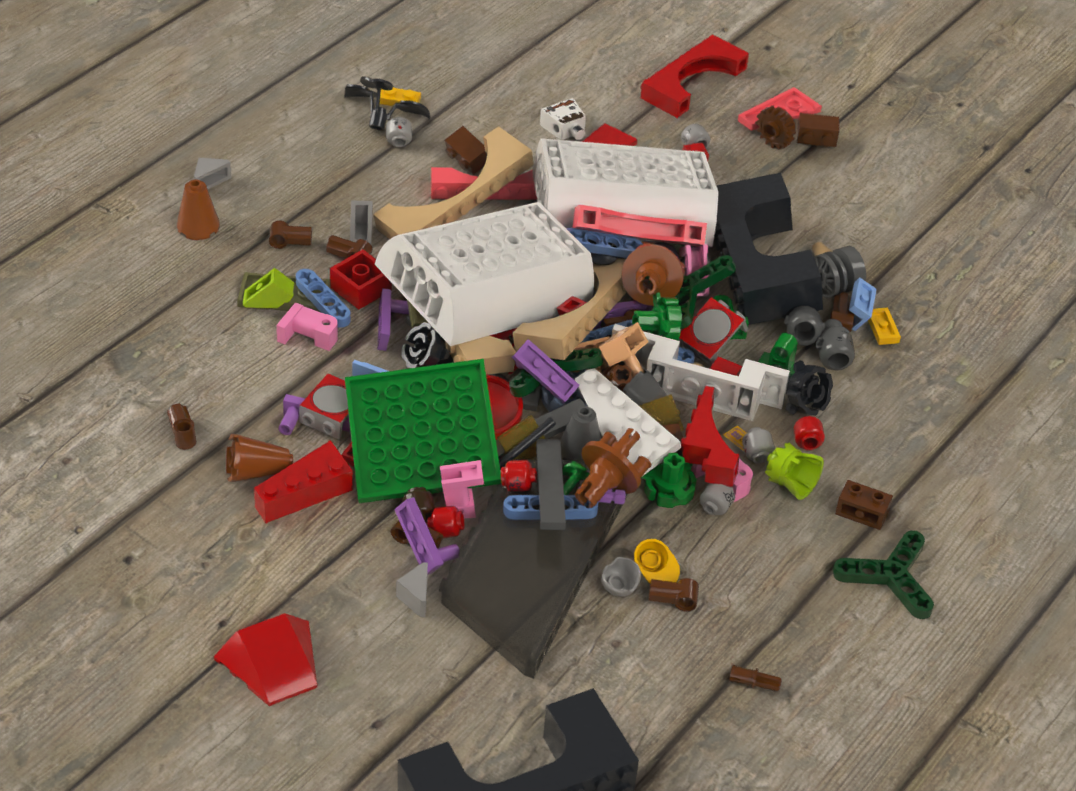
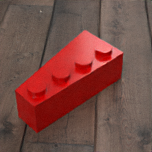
M330 440L254 487L255 508L264 522L268 523L353 490L352 469Z

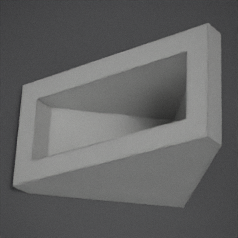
M198 158L194 179L203 181L207 189L231 178V162L229 160Z
M351 200L350 241L356 242L359 239H364L371 244L373 201Z
M426 562L421 563L398 579L396 585V597L420 617H425L428 575V563Z

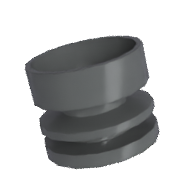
M850 245L835 249L833 252L830 251L814 256L822 279V295L825 298H832L840 293L853 291L854 282L858 278L866 281L864 261L860 253Z

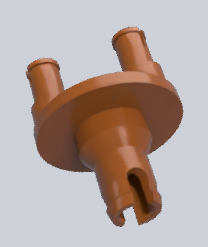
M644 242L643 245L641 244L631 252L622 267V282L625 290L634 300L644 305L654 306V293L660 292L661 297H675L678 294L683 283L685 265L668 248Z
M628 428L619 441L616 440L617 438L612 433L605 432L599 441H589L583 447L582 458L590 470V475L585 479L581 487L577 489L575 494L576 499L583 506L589 500V507L593 508L609 489L624 490L626 494H631L639 488L641 484L640 478L651 467V462L644 456H639L634 464L627 459L629 450L640 439L637 431L632 435L631 433L634 429Z

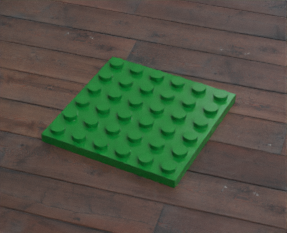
M484 359L345 377L359 503L403 498L409 489L415 487H424L431 493L443 492L440 466L481 460L484 485L471 486L468 489L502 484Z

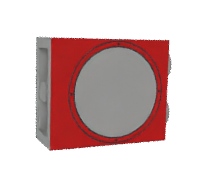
M711 297L693 317L692 323L681 331L679 341L682 347L691 350L695 356L711 366L718 357V352L738 329L745 333L749 329L745 322L746 318L740 312L736 311L734 313L722 300L716 301Z
M327 374L300 404L299 422L340 439L342 437L343 422L349 415L345 380Z

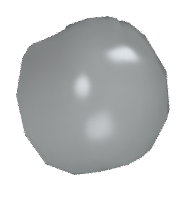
M617 557L612 563L605 566L601 576V582L606 591L613 596L625 597L633 593L638 587L641 579V570L632 559Z

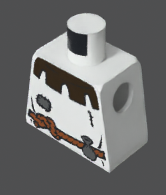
M573 98L541 109L540 126L558 139L564 140L574 137L576 140H580L585 136L586 117Z

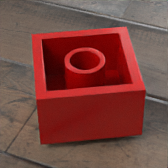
M363 249L330 268V288L358 310L380 298L382 289L392 291V283L375 265L376 259Z

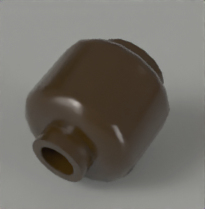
M424 487L411 488L402 498V502L414 497L424 521L427 523L428 517H431L432 511L435 509L433 494Z

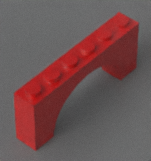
M712 34L657 71L654 75L645 79L641 84L640 98L678 118L689 110L691 94L680 85L685 78L707 71L723 72L736 77L747 69L749 53Z

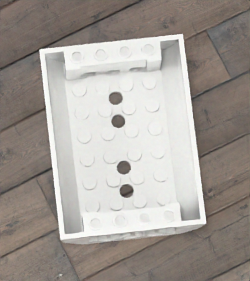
M540 139L532 170L537 201L566 229L573 227L575 207L586 205L639 216L707 223L704 245L708 244V246L712 247L717 219L718 189L705 152ZM637 238L638 240L645 242H661Z
M539 202L394 236L383 245L375 262L379 270L450 346L518 328L522 323L538 322L559 316L557 307L571 296L588 302L592 299L594 291V270L591 253Z

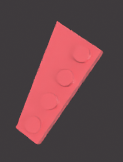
M793 87L739 114L738 122L752 131L759 128L755 124L759 120L757 115L767 107L774 106V108H777L779 106L787 111L793 119H797L800 113H820L822 106Z

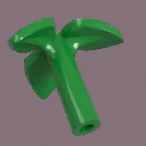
M572 461L562 468V475L571 476L563 486L564 495H569L580 480H585L590 475L589 472H586L588 469L576 461Z

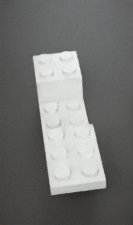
M615 324L612 329V336L627 327ZM643 331L648 343L638 350L635 355L642 368L647 369L670 399L696 406L698 395H702L705 386L715 387L713 410L753 421L759 404L782 409L790 373L789 370L745 359L739 377L677 360L680 341Z

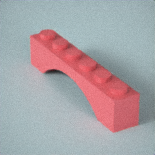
M431 167V199H449L468 188L478 177L460 172L454 168ZM532 170L517 176L513 181H510L485 200H537Z
M578 205L575 207L572 228L699 247L705 244L707 223L646 217L600 207Z

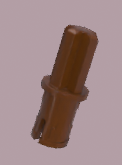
M736 665L732 666L729 681L752 686V689L757 686L773 691H779L782 683L780 677L760 673L757 668L752 670Z

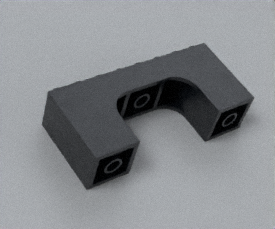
M781 172L716 185L718 189L717 219L714 237H716L717 251L721 250L719 251L720 257L725 255L731 256L736 265L735 272L728 278L730 290H734L733 298L735 304L739 303L737 305L738 312L748 318L749 325L785 318L786 315L789 316V313L794 308L799 306H810L816 311L823 310L822 279L811 250L781 256H767L758 252L753 244V241L759 237L793 230L791 198Z
M592 688L546 705L543 739L556 761L499 783H481L468 776L447 741L398 759L397 791H634L639 759L597 692Z

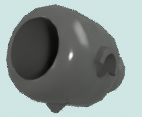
M810 306L794 308L789 313V316L786 315L784 320L785 324H787V333L793 335L800 346L814 344L825 329V323L822 322L820 314Z
M837 319L827 320L824 331L817 339L816 348L819 351L820 361L826 368L842 370L850 366L855 358L853 339L849 330L844 328L840 321Z

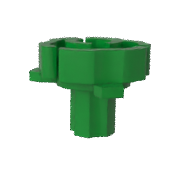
M660 292L654 293L653 311H634L632 325L638 322L642 331H651V334L678 341L682 322L681 306H671L678 305V299L675 297H661Z
M669 453L668 456L664 457L663 465L658 464L641 477L646 480L644 492L650 501L655 500L657 489L656 504L659 507L673 508L678 505L688 504L694 498L697 482L695 475L691 471L693 464L685 462L684 457L679 456L678 453ZM687 485H688V486H689V490L684 491V489H685V488L687 487Z

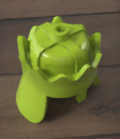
M785 443V448L777 447L768 455V465L766 466L765 474L771 477L768 481L785 486L798 500H803L813 491L822 474L824 460L821 456L802 453L791 443Z

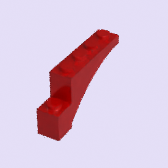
M705 386L703 394L698 395L697 409L693 408L692 423H688L686 426V438L682 437L681 439L682 448H680V452H683L685 462L702 465V472H705V482L733 487L739 469V454L734 453L728 447L716 429L712 416L715 387Z

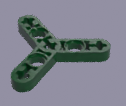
M721 256L693 273L684 276L682 286L675 296L679 304L672 305L681 306L683 316L680 329L687 328L692 323L697 294L735 272L736 265L731 256Z
M598 348L573 350L565 360L550 358L565 372L593 369L603 364L602 353ZM523 369L509 382L512 396L524 397L541 383Z
M907 531L887 560L840 558L836 560L833 568V576L836 580L845 583L887 585L915 618L927 619L932 614L933 600L909 573V570L923 550L925 537L920 532ZM915 542L912 549L908 547L909 543ZM897 555H906L909 560H900ZM863 569H871L875 574H866L863 572ZM910 587L914 592L906 593L901 588Z

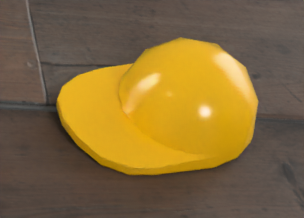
M646 539L638 544L634 551V562L638 564L641 574L646 581L651 583V579L677 582L680 575V566L670 549L662 541Z

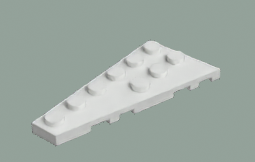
M595 368L588 369L575 378V381L580 385L578 390L585 404L596 412L601 437L604 436L605 432H610L619 441L628 428L634 429L631 433L632 435L636 431L639 433L640 439L629 450L627 459L634 464L639 456L646 457L651 462V467L645 474L663 462L664 457L668 456L669 453H675L682 448L681 442Z

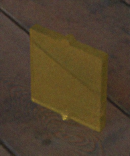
M672 394L639 405L660 425L679 423L681 431L684 430L679 416L680 410H677Z
M532 415L497 437L504 449V455L539 427ZM536 442L514 460L530 461L536 457Z

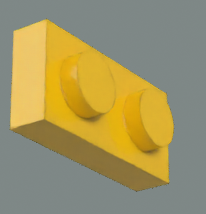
M394 87L392 90L381 89L380 104L393 106L395 103H400L401 100L420 103L421 92Z
M888 307L873 309L872 317L868 322L878 345L900 343L901 336Z

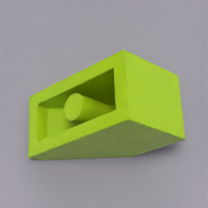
M274 268L244 290L243 306L246 308H279L293 298L294 282Z

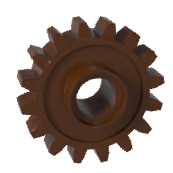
M770 106L757 115L759 120L755 124L759 128L756 130L761 132V139H766V145L771 143V148L777 147L780 150L795 140L793 137L796 134L794 120L784 109H781L779 106L777 108Z

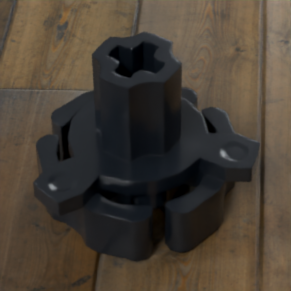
M423 322L421 325L413 327L406 335L405 340L414 344V347L403 344L401 348L402 359L405 360L406 366L409 369L452 363L453 359L450 351L445 347V340L429 323Z
M799 360L793 364L795 373L789 374L786 389L789 403L786 406V411L791 415L798 411L803 414L816 416L819 410L824 411L831 400L832 376L830 373H826L824 367L805 365L803 361ZM813 402L811 406L812 408L806 406L807 404Z

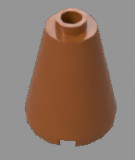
M194 179L186 183L184 187L177 229L180 234L182 232L186 238L191 240L208 239L210 234L218 232L220 221L206 184L203 181Z
M231 434L229 440L233 441L232 447H227L226 473L231 474V477L227 478L229 482L275 475L293 464V454H290L287 448L238 434Z

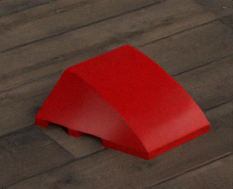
M284 613L236 631L214 655L216 662L224 664L234 677L238 676L247 684V688L268 706L317 688L308 620Z

